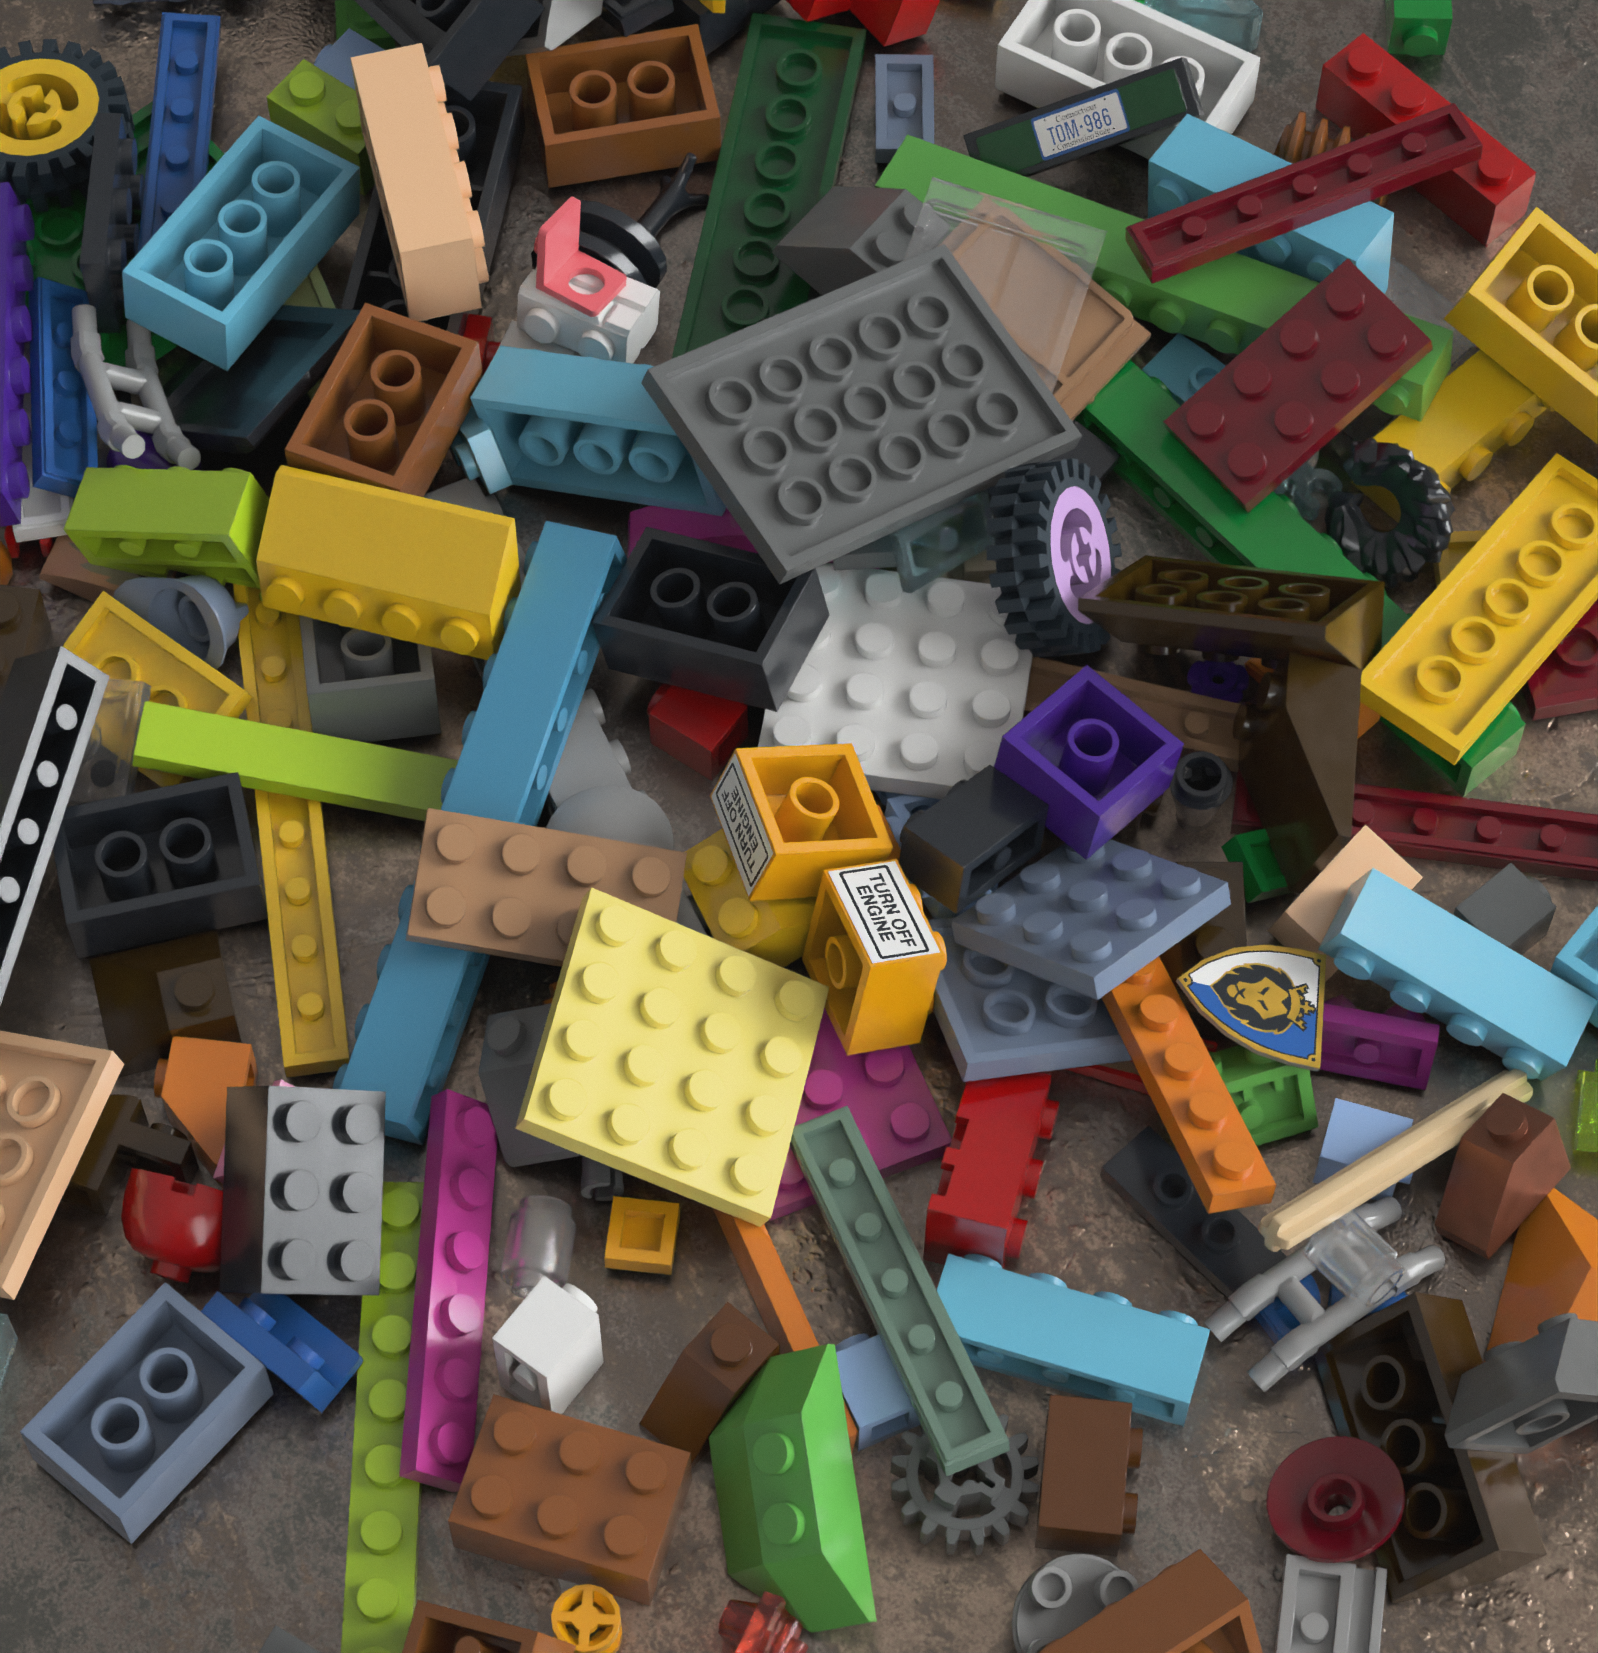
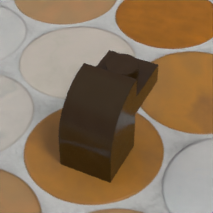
M124 1094L110 1095L61 1201L107 1216L127 1171H131L132 1168L175 1177L174 1180L192 1184L199 1169L192 1143L188 1141L184 1133L169 1125L153 1123L149 1128V1123L139 1097Z

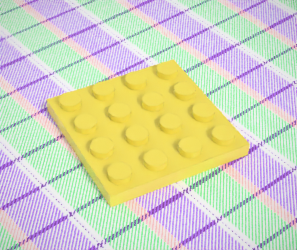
M591 888L581 900L515 1129L761 1227L772 1216L829 986Z

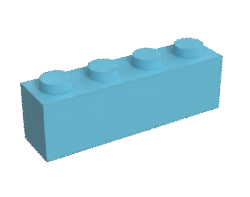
M1375 868L1369 870L1350 885L1319 947L1320 951L1334 958L1335 966L1343 973L1360 980L1369 979L1391 992V999L1399 1006L1412 1012H1425L1446 1024L1447 1032L1455 1039L1468 1045H1481L1503 1058L1502 1063L1508 1070H1521L1527 1074V1079H1539L1542 1081L1567 1066L1598 1001Z
M948 1254L937 1292L972 1365L1084 1398L1132 1403V1412L1184 1427L1210 1329L1198 1326L1196 1320L1180 1312L1165 1310L1156 1314L1132 1307V1303L1128 1299L1115 1293L1101 1291L1090 1295L1069 1289L1065 1282L1049 1274L1031 1273L1029 1276L1007 1271L1002 1269V1266L997 1261L983 1255L967 1254L962 1258Z

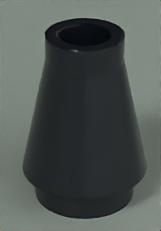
M1205 751L1190 753L1178 761L1170 790L1176 807V820L1183 829L1189 832L1206 830L1212 824L1215 814L1232 791V774L1226 764L1215 754Z

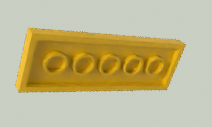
M1556 453L1365 667L1361 674L1360 702L1455 765L1598 599V479Z

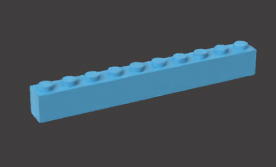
M546 521L539 541H533L530 544L525 556V579L518 598L513 597L509 601L505 611L503 622L505 634L497 654L493 653L485 665L483 673L484 692L477 711L473 710L468 714L463 726L462 744L464 747L456 768H451L444 778L441 788V802L443 804L441 810L537 826L600 649L592 620L628 559L617 536ZM410 884L403 891L399 902L398 918L400 923L392 944L385 945L378 959L376 970L378 983L370 1004L366 1003L363 1005L357 1016L355 1024V1039L357 1041L349 1063L343 1064L339 1068L334 1080L333 1089L385 1091V1136L423 1145L429 1130L431 1096L442 1092L490 955L405 941L414 891V884Z

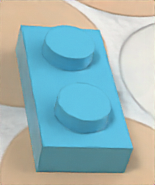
M471 407L449 449L457 466L462 467L467 479L471 481L478 478L487 491L492 494L513 485L490 428L483 419H478L475 409Z

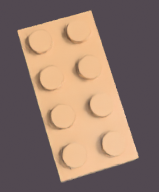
M422 43L350 57L362 133L409 318L422 321L482 308L479 284L489 282L486 260L482 247H485L483 230L478 211H472L469 199L472 197L468 172L465 162L459 161L456 150L459 149L458 137L452 113L446 112L444 104L446 93L439 65L428 67Z

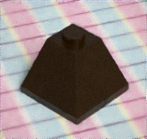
M216 930L89 959L108 1050L113 1051L124 1063L118 1078L156 1069L160 1058H169L173 1036L242 1043Z

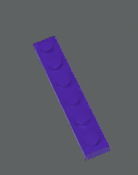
M9 182L0 183V527L21 524L22 499H27L30 494L29 476L26 466L22 462L23 446H28L31 441L30 423L27 413L23 409L24 394L30 393L32 389L31 371L28 361L24 357L25 342H30L33 337L32 320L25 301L26 291H31L34 286L32 265L29 257L26 255L27 241L34 239L35 227L30 207L27 204H20Z

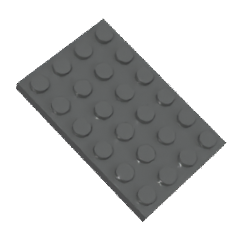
M945 244L649 368L641 382L779 584L995 486L999 479L1006 478L1004 472L1009 468L1018 467L1023 464L1049 461L1069 452L1076 447L1082 438L1079 430Z

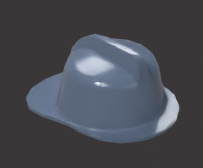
M202 574L177 579L158 577L128 579L115 590L113 595L114 599L216 670L224 663L227 649L238 637L240 621L249 612L248 605L234 601L227 589L219 581Z

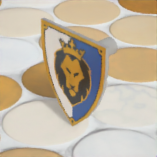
M1265 944L1238 947L1202 960L1176 980L1197 1011L1226 1037L1257 1055L1290 1066L1317 1072L1320 1070L1326 955L1298 948Z

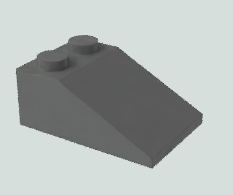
M299 615L307 696L313 733L365 743L441 733L430 646Z

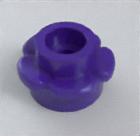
M1196 661L1188 671L1187 682L1192 685L1191 693L1239 704L1243 700V690L1249 687V675L1244 666L1236 665L1234 661ZM1220 677L1224 680V683L1216 684L1212 679Z

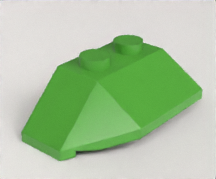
M825 1344L772 1356L708 1437L728 1575L810 1633L876 1622L835 1344Z

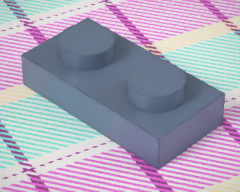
M875 54V163H889L907 134L934 144L933 55Z

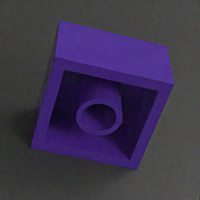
M1086 665L1002 736L994 768L1047 803L1049 808L1045 826L1087 860L1170 787L1184 743Z

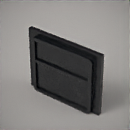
M282 305L228 371L193 354L162 387L176 425L180 426L183 435L197 449L239 454L250 453L262 443L328 371L361 310Z

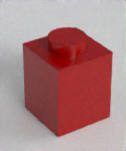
M664 683L655 692L647 708L650 724V743L711 781L728 762L735 749L739 748L748 737V705Z

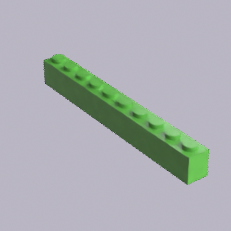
M908 134L875 184V188L908 190L947 223L951 229L939 245L986 197L997 207L1009 210L1129 309L1134 317L1151 322L1165 332L1181 333L1208 343L1211 347L1223 353L1239 355L1319 284V282L1238 253H1232L1151 284L1126 242V227L1144 219ZM1405 314L1431 340L1433 350L1372 404L1388 414L1403 415L1421 422L1451 368L1453 331Z

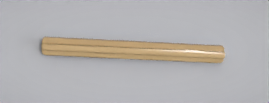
M1518 1069L1500 1072L1264 1216L1258 1225V1231L1265 1238L1264 1245L1273 1252H1277L1280 1249L1289 1250L1458 1145L1461 1137L1502 1093L1523 1103L1529 1101L1533 1094V1087L1527 1082V1074Z

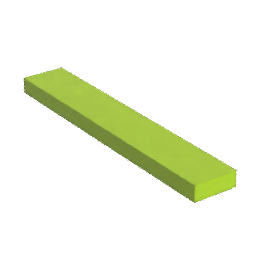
M145 701L132 766L198 779L238 772L242 787L425 821L428 808L441 810L443 805L441 802V788L444 778L451 768H456L459 760Z

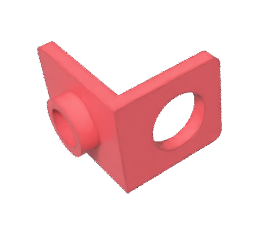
M571 196L538 231L534 243V252L537 254L536 288L590 317H596L626 286L627 277L625 274L579 250L581 201ZM590 274L598 277L603 282L604 287L594 294H580L569 286V281L577 275Z

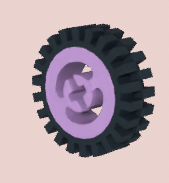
M1059 459L1009 468L1004 472L1006 478L999 479L995 486L999 495L992 496L989 508L997 518L987 519L986 533L995 538V545L986 546L987 560L996 562L997 572L989 574L991 588L1000 587L1002 594L995 600V604L999 614L1008 613L1004 627L1009 635L1016 634L1015 644L1020 650L1029 649L1033 658L1039 657L1040 659L1096 652L1101 649V644H1107L1111 636L1110 633L1078 611V598L1121 571L1115 568L1114 558L1122 557L1121 544H1113L1111 534L1118 530L1115 517L1106 518L1105 515L1111 506L1107 494L1098 495L1101 482L1096 475L1089 476L1090 467L1085 463L1078 464V459Z

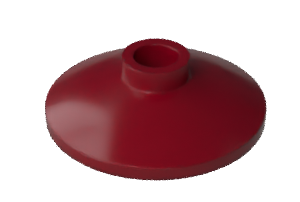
M1326 1437L1301 1446L1287 1456L1279 1465L1268 1487L1267 1512L1274 1532L1280 1541L1291 1551L1316 1562L1342 1563L1370 1554L1390 1538L1403 1515L1405 1489L1397 1466L1379 1447L1354 1437ZM1338 1505L1351 1507L1341 1515H1329L1330 1511Z

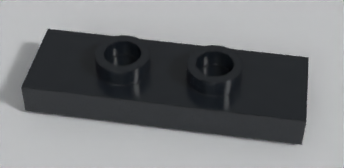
M1149 1125L1101 1168L1100 1176L1227 1298L1248 1280L1259 1273L1263 1274L1287 1257L1281 1250L1277 1252L1269 1250L1264 1245L1265 1238L1237 1209L1208 1214L1179 1154Z

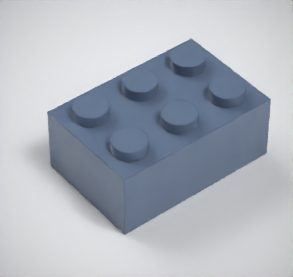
M165 1282L36 1414L20 1433L34 1461L132 1544L274 1393L265 1365Z

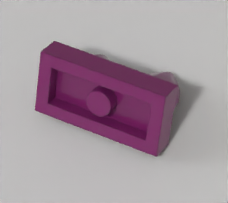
M1340 994L1324 1001L1320 1070L1426 1090L1437 1048L1440 1025L1426 1023L1422 1013L1409 1011L1397 1003L1383 1014L1359 1010L1347 997Z

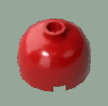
M132 1168L123 1197L121 1221L124 1236L132 1249L142 1256L153 1260L149 1273L188 1284L192 1271L214 1273L220 1270L223 1191L198 1183L192 1185L174 1180L175 1177Z

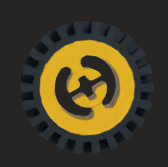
M43 39L42 52L33 51L31 40L18 42L21 55L11 58L4 46L0 48V183H10L21 205L25 204L27 199H32L35 212L49 211L48 198L58 196L61 208L74 205L71 191L79 189L87 200L97 113L121 114L126 138H134V121L121 76L118 77L116 68L109 60L103 63L101 54L92 48L83 56L79 43L68 41L63 52L60 53L56 39Z

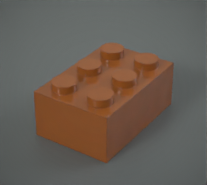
M698 24L632 34L627 37L620 36L558 46L553 51L525 54L528 96L548 188L680 167L687 153L696 155L697 160L695 164L718 160L721 150L720 114Z
M365 303L285 448L288 466L424 497L473 405L470 397L483 377L479 342Z
M493 1394L448 1519L453 1547L578 1585H596L604 1588L614 1596L650 1606L692 1482L691 1452Z

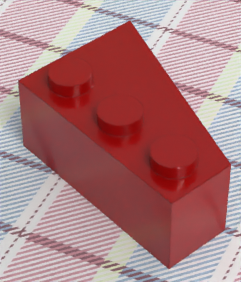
M1037 1072L966 1082L956 1114V1126L950 1147L946 1146L940 1169H943L937 1194H931L927 1207L923 1260L945 1265L948 1254L962 1258L967 1254H979L997 1261L1002 1266V1269H1004L1006 1257L1019 1260L1028 1220L1017 1218L1023 1197L1035 1200L1044 1165L1043 1160L1033 1158L1038 1138L1051 1140L1060 1102L1049 1099L1052 1075Z

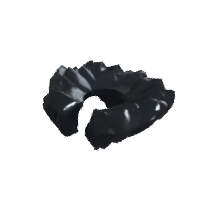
M1367 438L1360 443L1353 442L1350 445L1351 456L1343 464L1344 470L1355 485L1381 486L1389 490L1396 497L1400 505V520L1393 529H1378L1365 519L1359 509L1365 494L1337 491L1330 495L1328 500L1329 506L1326 509L1324 520L1327 535L1337 542L1343 552V556L1359 571L1369 573L1376 579L1385 582L1386 587H1396L1399 580L1412 582L1418 578V574L1427 573L1431 563H1439L1442 551L1448 548L1451 534L1453 533L1450 516L1455 511L1451 496L1441 485L1439 475L1435 469L1415 460L1413 452L1400 447L1398 443L1377 442L1374 438Z

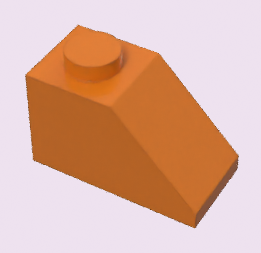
M173 1036L169 1058H160L156 1066L154 1095L156 1098H162L170 1124L187 1136L188 1141L192 1143L196 1157L213 1177L225 1143L227 1087L256 1086L258 1067L252 1045L246 1043ZM215 1179V1181L223 1190V1183Z

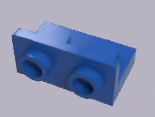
M217 1291L200 1311L321 1413L363 1363V1358L354 1349L285 1294L253 1293L249 1298L245 1296L239 1305L236 1306Z

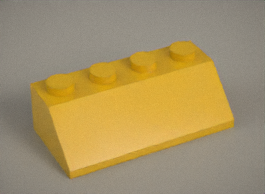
M280 465L276 471L256 558L263 607L488 660L493 653H498L505 634L503 622L507 605L513 597L518 598L521 590L515 518L285 465Z

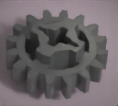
M1003 1413L998 1419L1006 1433L1009 1417ZM921 1423V1436L904 1431L901 1435L900 1447L907 1455H892L890 1473L901 1479L891 1483L890 1495L893 1501H908L901 1509L900 1521L904 1526L919 1520L923 1523L920 1533L921 1543L924 1545L928 1544L938 1534L946 1537V1554L953 1555L958 1548L959 1540L969 1541L975 1555H980L983 1552L984 1537L991 1535L995 1541L1004 1546L1009 1543L1010 1530L1008 1522L1020 1527L1026 1526L1029 1519V1510L1023 1503H1035L1039 1490L1038 1484L1027 1479L1037 1475L1039 1462L1038 1457H1021L1028 1446L1029 1437L1025 1432L1015 1434L1010 1438L1008 1437L1010 1451L998 1455L1004 1461L1010 1475L1011 1486L1009 1489L1004 1485L1005 1479L995 1473V1460L998 1456L946 1477ZM919 1469L925 1472L924 1479L935 1486L934 1496L930 1503L920 1488L918 1479ZM968 1471L976 1475V1482L968 1479L961 1487L952 1482L953 1476L961 1479ZM981 1515V1517L972 1519H960V1517Z

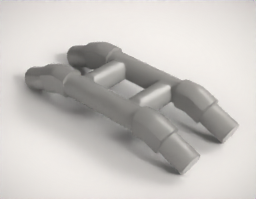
M87 304L73 307V336L70 338L71 355L75 368L82 375L98 420L97 429L103 442L112 450L121 452L125 457L135 459L141 456L145 450V442L135 430L154 434L152 441L156 451L166 461L190 470L195 469L200 463V452L191 445L189 439L183 435L180 426H177L157 375L159 370L155 359V348L151 342V331L128 320L126 322L128 349L125 351L126 367L103 362L105 358L101 350V336L97 333L96 308ZM113 389L139 395L143 407L117 401Z
M1387 1196L1374 1203H1366L1351 1210L1337 1219L1336 1224L1263 1274L1259 1273L1231 1294L1228 1297L1229 1300L1207 1318L1204 1323L1222 1342L1246 1320L1249 1322L1262 1309L1273 1303L1276 1297L1281 1300L1301 1324L1271 1347L1272 1350L1247 1371L1255 1383L1266 1392L1290 1370L1293 1371L1307 1358L1315 1354L1319 1347L1389 1298L1398 1296L1406 1289L1418 1284L1421 1279L1441 1270L1445 1265V1256L1439 1247L1428 1245L1414 1253L1408 1252L1382 1267L1378 1274L1372 1270L1353 1247L1375 1235L1377 1230L1401 1218L1402 1209L1395 1198ZM1329 1261L1354 1290L1324 1310L1300 1281Z

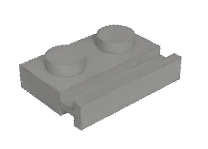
M1287 1554L1283 1566L1274 1653H1379L1387 1569L1377 1567L1375 1571L1356 1568V1564L1322 1563L1309 1560L1303 1556Z

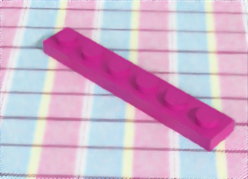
M446 1089L431 1096L399 1476L455 1493L459 1491L474 1449L498 1137L487 1103Z

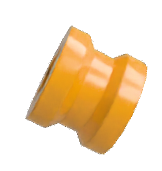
M592 1584L575 1585L564 1591L554 1603L551 1613L554 1638L576 1645L574 1653H616L619 1650L623 1637L620 1608L613 1595L604 1588ZM600 1627L601 1630H599L595 1635H593L590 1640V1634L595 1632L597 1628Z

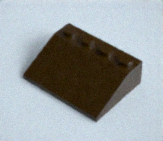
M1145 555L1079 597L1078 611L1119 641L1143 644V651L1149 654L1172 655L1179 653L1180 649L1201 651L1202 658L1212 662H1232L1238 660L1239 656L1260 658L1262 666L1276 669L1287 653L1292 651L1363 671L1382 650L1385 582Z

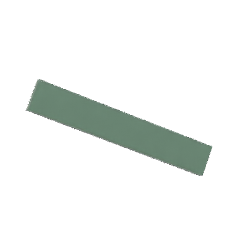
M848 1106L794 1126L790 1141L791 1150L945 1476L947 1477L1010 1451L1009 1439Z

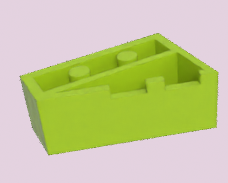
M117 465L114 468L86 467L63 530L92 565L158 578H167L169 570L191 575L202 574L216 579L223 586L228 582L260 589L256 558L270 499L251 472L237 468H226L222 471H201L179 466L170 467L167 470L137 469L128 465ZM261 591L259 594L260 601H262Z

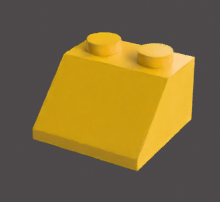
M722 829L685 851L687 855L683 877L714 939L783 968L803 956L817 897L749 901Z

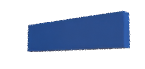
M37 277L34 281L33 289L29 291V313L33 327V337L30 341L32 484L35 488L75 498L86 467L98 468L97 417L82 375L75 368L71 355L70 339L73 336V307L90 304L86 291Z

